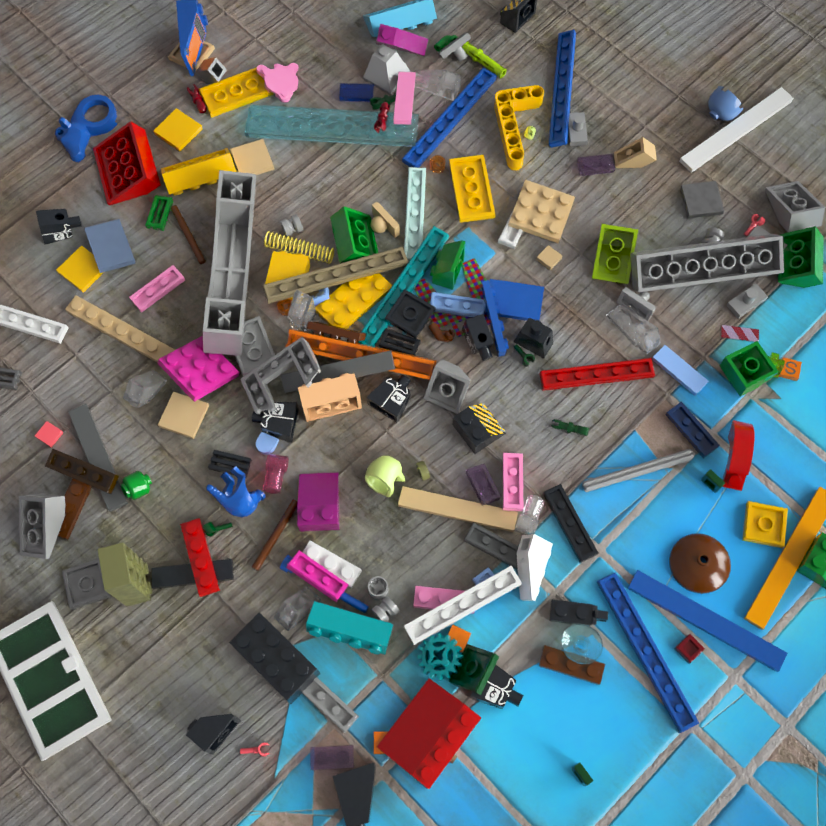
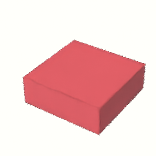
M46 421L35 437L52 448L63 432Z

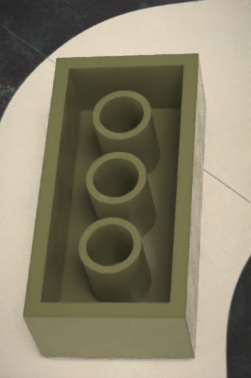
M123 542L98 549L103 585L106 592L125 606L151 600L152 586L150 582H147L146 576L149 574L147 563L142 561V558H139Z

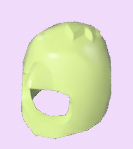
M381 456L375 459L367 468L365 481L377 493L391 497L394 492V482H405V477L398 460L390 456Z

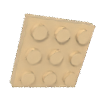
M525 180L508 225L559 244L575 197Z

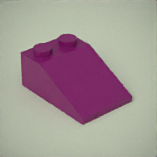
M338 472L299 474L297 526L300 532L340 530Z

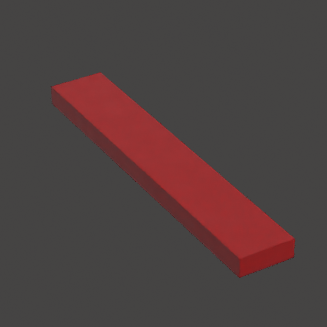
M652 358L544 370L539 373L542 391L654 378L655 376Z

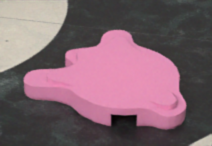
M291 63L288 66L275 64L274 69H269L264 65L257 66L256 72L263 77L266 90L275 93V97L279 98L281 102H289L293 92L297 91L298 78L296 76L298 64Z

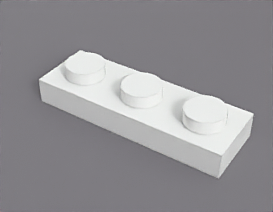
M312 541L308 542L303 551L305 555L349 584L348 587L350 588L353 587L362 572L357 566Z

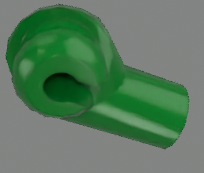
M446 35L434 45V49L439 52L458 37L456 35Z

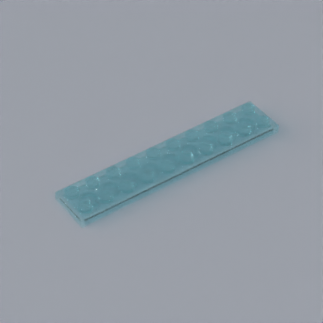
M250 105L245 136L252 138L416 147L419 114H412L411 125L394 124V113L388 112L386 130L383 131L380 128L379 133H377L374 129V124L378 120L377 116L380 112Z

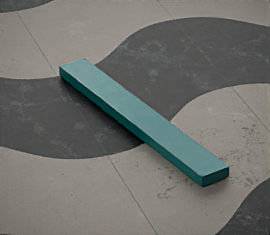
M433 226L361 332L366 333L365 341H358V343L375 347L385 329L390 325V323L385 321L386 315L404 289L409 292L413 291L437 256L438 251L441 250L448 240L449 234Z

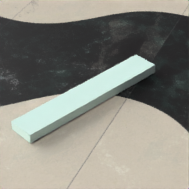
M409 167L404 242V252L408 263L423 242L426 168Z

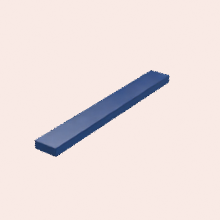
M574 29L558 34L549 146L551 148L567 145L576 32Z
M483 67L402 158V162L409 167L419 168L496 81L497 75Z
M636 571L627 588L772 670L780 671L788 654L787 652L641 571Z
M616 572L598 580L597 584L678 732L682 733L699 724L698 719Z

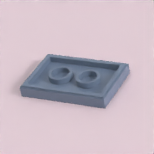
M120 219L84 228L100 273L136 264Z

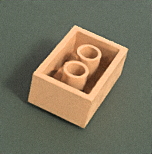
M345 373L333 379L325 378L320 382L312 383L309 388L305 384L298 387L307 422L362 408L360 392L354 373Z

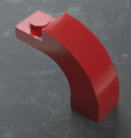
M733 420L728 435L730 448L722 479L725 484L722 487L742 491L746 475H749L755 433L752 424Z

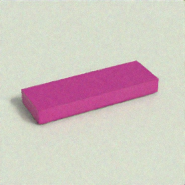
M300 550L286 567L335 602L338 601L349 585Z

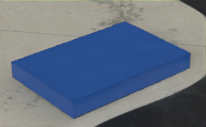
M490 279V286H494L496 296L493 297L494 302L498 303L500 309L498 317L525 321L528 318L540 320L544 293L543 286Z

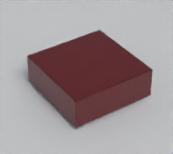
M691 634L687 635L674 648L689 664L705 650Z

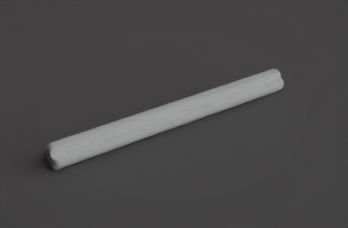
M691 449L683 450L586 480L582 483L585 492L593 491L690 461L694 458Z

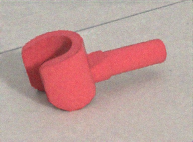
M758 214L752 216V223L744 233L746 237L757 225L762 226L765 223L763 216L759 221H757L759 218Z
M264 742L259 747L240 748V754L259 753V755L265 757L269 753H261L260 748L262 746H269V744Z

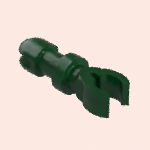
M396 93L390 96L384 95L383 98H371L370 104L373 110L379 109L383 102H387L389 105L395 102Z
M557 419L552 420L559 423L558 426L551 425L554 429L566 430L570 434L574 432L584 436L588 435L589 428L573 425V422L565 423Z

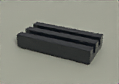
M385 329L379 347L416 356L421 341ZM387 336H390V337H393V338H396V339H399V340H403V341H406V342H409V343H412V344H415V345L412 346V345H409V344H405V343H403V342H401V341H398V340L396 341V340L387 338Z
M214 450L208 468L209 470L221 473L227 472L230 475H234L230 471L231 469L216 466L215 463L232 467L236 466L237 468L244 469L246 478L252 460L251 458ZM217 457H222V458H226V459H230V460H235V461L243 462V463H246V465L240 464V463H236V462H232V461H227V460L219 459V458H217Z

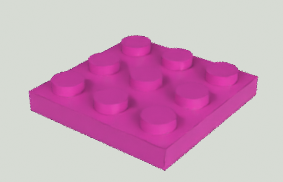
M203 336L158 359V365L194 402L239 376V371L222 354L203 353Z

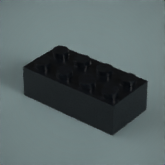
M260 612L229 642L290 704L320 675L319 670Z

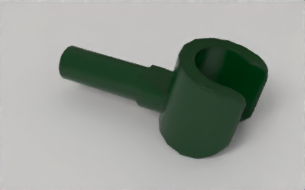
M517 344L514 346L523 358L522 363L524 366H529V363L526 361L527 358L534 363V355L526 354Z
M209 522L203 526V530L207 536L212 537L218 531L233 526L232 522L215 527L212 522Z

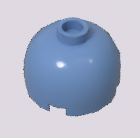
M718 86L708 100L709 114L715 120H732L743 111V107H739L741 102L731 91L727 90L725 92L722 90L723 86Z

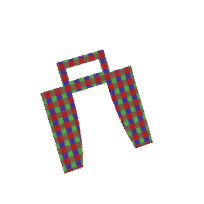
M474 258L463 263V270L472 298L484 299L481 284L482 281L487 280ZM425 279L420 280L414 288L418 297L430 304L431 294L436 292ZM434 312L430 321L431 323L436 322L439 328L451 324L458 338L463 336L464 333L462 330H459L456 323L471 317L451 316V314ZM484 314L487 325H489V319L487 315Z

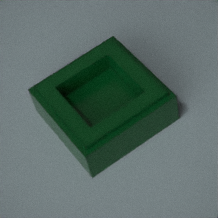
M711 469L701 479L714 493H717L725 484Z
M581 762L572 767V771L583 786H588L593 782V779Z

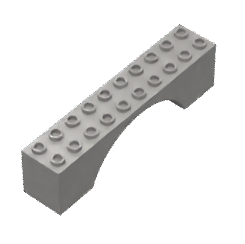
M219 170L212 269L203 323V353L238 356L242 354L256 174Z

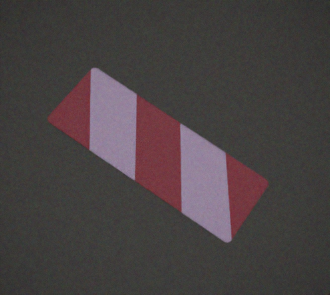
M722 325L721 337L759 342V329Z

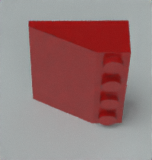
M132 121L93 148L108 205L147 195L161 186L146 131Z
M429 678L378 744L377 748L426 789H430L481 717Z

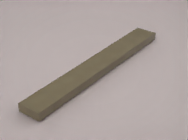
M399 247L262 286L267 302L270 304L406 266L408 260L403 247Z

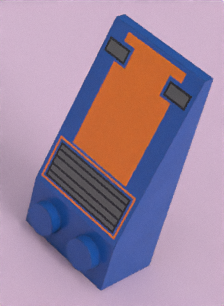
M176 0L180 53L190 76H194L196 64L205 40L208 20L207 16L203 15L202 4L198 3L197 0Z

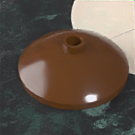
M690 534L681 538L672 548L669 557L670 570L675 580L683 588L694 593L705 594L716 591L727 581L731 570L730 557L725 547L715 538L705 534ZM700 557H704L706 563H702Z

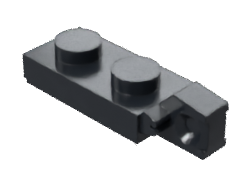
M552 599L549 621L591 626L596 625L597 621L606 622L608 620V612L597 610L598 606L593 604Z

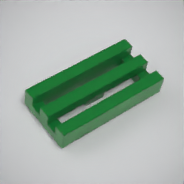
M155 195L145 224L146 228L150 229V227H153L155 230L159 228L160 231H164L173 204L171 197ZM159 200H162V201H161V204H160V207L158 208V211H157V216H156L155 222L152 223L153 218H154V215H155V212H156V209H157V206H158V203H159Z

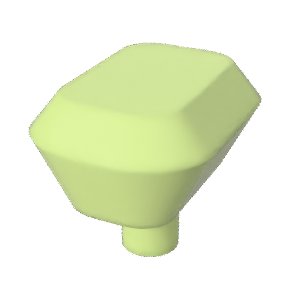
M528 126L526 128L524 136L527 139L532 140L536 133L535 127Z

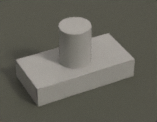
M464 32L438 53L444 59L453 52L458 61L461 62L467 57L461 46L471 39L468 32Z
M584 112L569 114L568 135L570 146L587 145L588 143Z
M754 284L730 300L726 306L739 319L766 301L768 296L757 284Z
M625 287L617 300L618 304L646 323L650 320L656 309V306L647 301L650 298L647 291L636 294Z

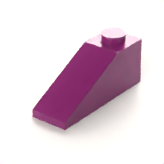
M380 24L376 41L378 45L384 44L389 48L425 56L428 43L427 38L384 24Z

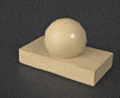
M378 202L372 204V213L375 216L370 223L372 230L375 233H383L387 229L394 238L399 236L400 227L394 218Z

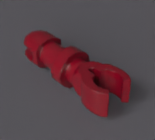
M193 84L194 92L189 87H187V91L193 97L192 101L196 104L198 111L203 114L207 111V108L202 102L203 98L199 94V89Z
M387 102L381 104L380 113L377 116L378 120L374 124V129L377 133H379L380 128L383 131L386 130L387 113L390 110V105Z

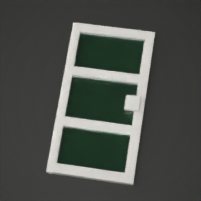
M53 601L0 630V673L41 761L48 759L112 720Z

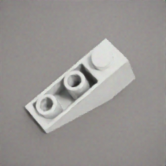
M535 534L522 535L517 550L518 577L522 582L519 586L520 600L522 601L536 600L553 545Z

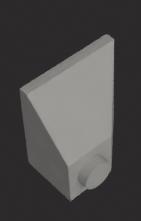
M382 44L372 55L363 79L391 95L397 88L399 72H410V70L396 51Z
M441 359L435 365L423 399L458 414L471 380L459 366Z

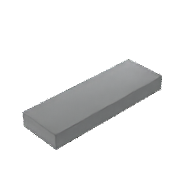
M317 677L302 692L344 733L359 718L351 708Z

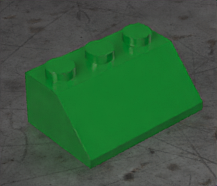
M343 206L330 217L340 264L379 253L374 231L370 226L371 217L369 214Z
M813 226L780 234L783 236L784 273L778 274V282L802 288L822 285L824 236L817 227Z

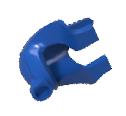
M235 466L230 470L238 478L234 492L235 481L227 472L220 476L226 483L222 492L210 484L207 485L206 489L229 514L243 518L251 515L256 510L260 500L263 501L266 495L258 489L248 492L245 484V473Z

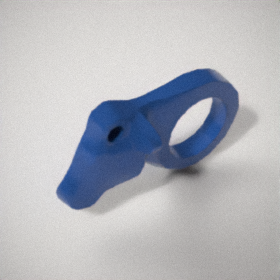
M99 94L91 95L79 103L70 122L60 117L59 123L61 126L56 129L55 135L69 153L72 161L80 162L84 159L85 149L91 136L105 134L115 128L117 125L115 122L117 118L116 108L108 97ZM95 105H103L109 108L108 115L99 122H90L85 119L86 111Z

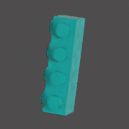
M316 601L313 603L306 622V632H309L312 636H323L335 643L343 642L349 644L352 648L367 649L376 655L386 654L393 630V624Z

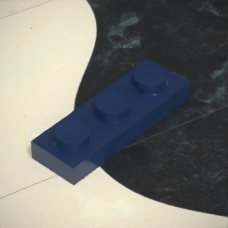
M682 402L665 414L703 459L720 446Z

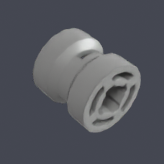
M297 214L291 216V219L280 221L286 237L292 236L295 232L300 233L304 231Z
M711 227L707 230L706 238L702 243L722 241L725 234L721 229Z
M375 576L369 580L367 587L371 598L382 600L388 595L389 589L385 578Z
M388 596L382 599L381 604L375 605L371 609L374 615L384 622H388L392 615H396L400 611Z

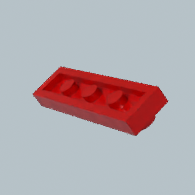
M200 518L180 524L199 596L203 597L220 591Z

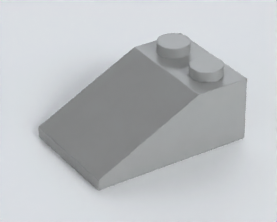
M799 181L765 188L779 224L787 232L813 226H822L825 206Z
M48 494L19 496L20 556L42 559L50 558L65 517V496Z

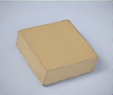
M548 245L537 256L536 260L551 270L562 259V255Z

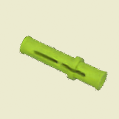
M468 41L462 46L463 50L472 57L474 62H479L500 79L504 77L507 72L506 68H503L485 55L483 50L477 49Z

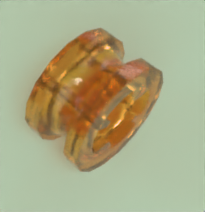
M435 155L430 159L431 171L441 173L445 170V159L442 156Z
M291 298L278 301L277 303L281 315L289 316L294 312L295 307ZM284 304H288V309H284Z

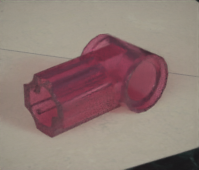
M268 454L263 491L271 494H280L283 476L288 469V456Z

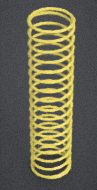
M268 231L264 239V246L271 249L274 248L275 250L278 249V251L290 252V254L294 253L297 246L296 254H298L300 247L302 254L305 248V240L301 246V239L297 245V238L294 241L293 237L290 240L289 236L286 239L285 235L282 238L281 234L278 237L277 233L274 236V233L272 234ZM268 233H269V234H270V235H269V241H268V243H267V245H266V239H267V235H268ZM309 241L306 244L305 255L309 249ZM311 243L308 255L310 259L313 258L314 260L317 259L326 263L332 262L334 248H331L329 253V247H327L325 260L323 261L325 246L322 248L321 259L319 260L321 245L318 247L317 258L315 259L317 244H315L313 250V243Z

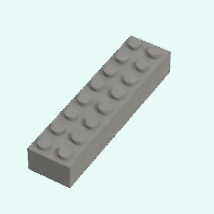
M777 234L630 253L633 289L637 292L784 273L783 236Z

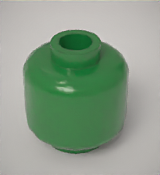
M135 471L123 478L120 487L126 498L137 500L149 493V485L152 482L147 474L144 475L140 471Z

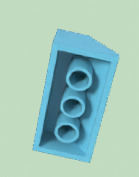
M414 0L363 15V18L371 36L377 38L380 24L411 30L417 28V24L423 23V25L433 23L432 20L437 19L433 0Z

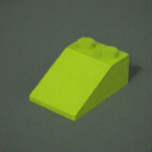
M602 224L592 279L623 284L629 283L631 272L630 253L635 251L639 229Z

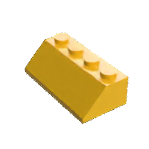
M228 148L161 168L168 193L174 196L182 194L185 189L195 190L200 188L202 184L207 183V185L216 183L219 179V170L236 172Z

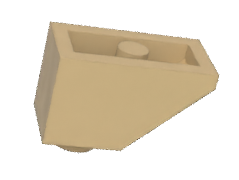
M642 137L615 151V167L642 168L656 161L655 145Z

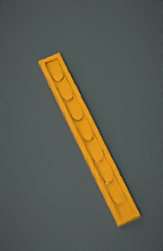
M822 487L816 490L744 617L746 621L761 630L768 623L826 519V490Z

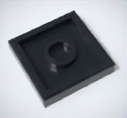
M404 289L386 315L385 321L417 339L435 312L436 307Z

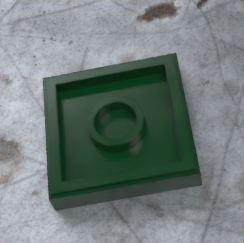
M467 644L462 653L463 658L458 661L462 666H456L455 669L458 673H452L448 682L481 695L499 656Z

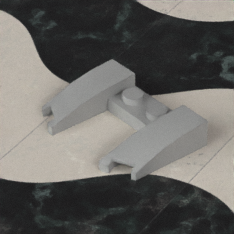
M303 337L240 379L256 414H260L264 410H269L270 412L276 410L267 384L294 365H296L308 388L311 386V381L316 374L321 372L309 343Z

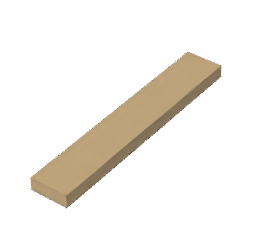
M402 486L398 507L514 532L518 515L517 511H506L499 507Z

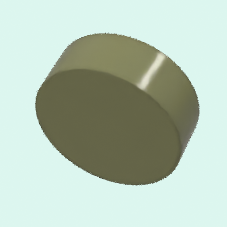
M417 462L416 467L422 481L429 479L430 474L425 462Z

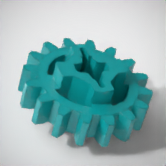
M438 633L437 638L432 635L430 636L431 641H423L425 647H419L422 654L417 655V658L421 659L422 662L418 665L421 668L425 667L423 673L426 675L430 673V678L432 679L436 675L439 680H443V675L450 679L451 672L458 673L455 669L456 666H462L458 662L459 659L463 658L462 654H458L462 648L455 646L457 641L455 639L451 640V636L446 635L443 638V635ZM439 643H445V644H443L441 647H436V646H435L436 644H439ZM439 653L442 654V660H439V657L437 656ZM439 667H445V668H446V669L440 670V671L435 670V669H438Z

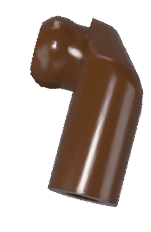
M436 322L428 326L437 341L451 342L455 337L453 330H441Z

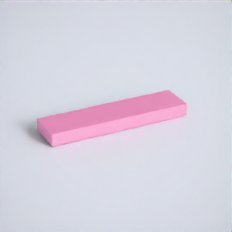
M399 72L394 124L411 125L416 72Z

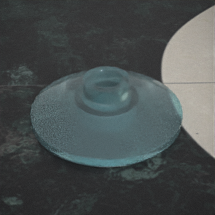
M572 625L562 635V649L565 655L576 663H592L602 653V639L599 633L588 625ZM578 644L582 645V646L584 647V649L578 648L577 645H578Z

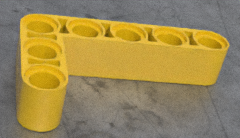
M539 85L500 90L495 94L494 110L506 162L511 170L522 168L524 150L514 112L536 109L542 105L544 89Z

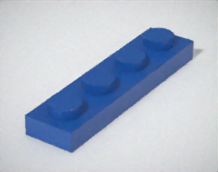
M489 280L482 281L481 289L498 357L504 356L509 346L507 338H503L502 335L504 325L503 321H499L498 314H500L499 305L494 302L493 298L496 296L495 288L490 286Z

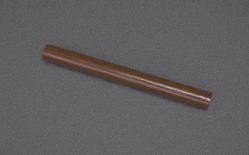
M173 205L171 211L199 264H204L206 260L177 205Z
M294 499L291 501L252 565L254 570L259 571L296 510L298 501Z

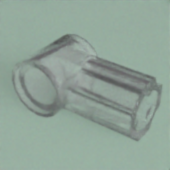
M528 495L523 512L518 518L515 531L526 535L535 534L539 523L538 518L545 500L536 495Z

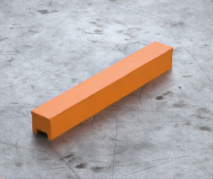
M289 329L288 343L286 344V347L303 337L309 343L314 354L343 361L390 351L296 329ZM392 351L395 369L389 371L428 380L431 379L437 360Z

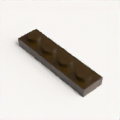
M52 449L45 464L47 468L109 494H112L119 475L56 449Z

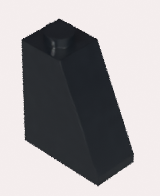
M374 762L333 776L346 826H365L366 823L370 822L376 774Z

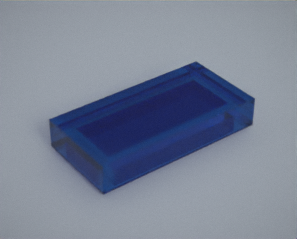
M340 83V101L370 102V99L374 98V84Z

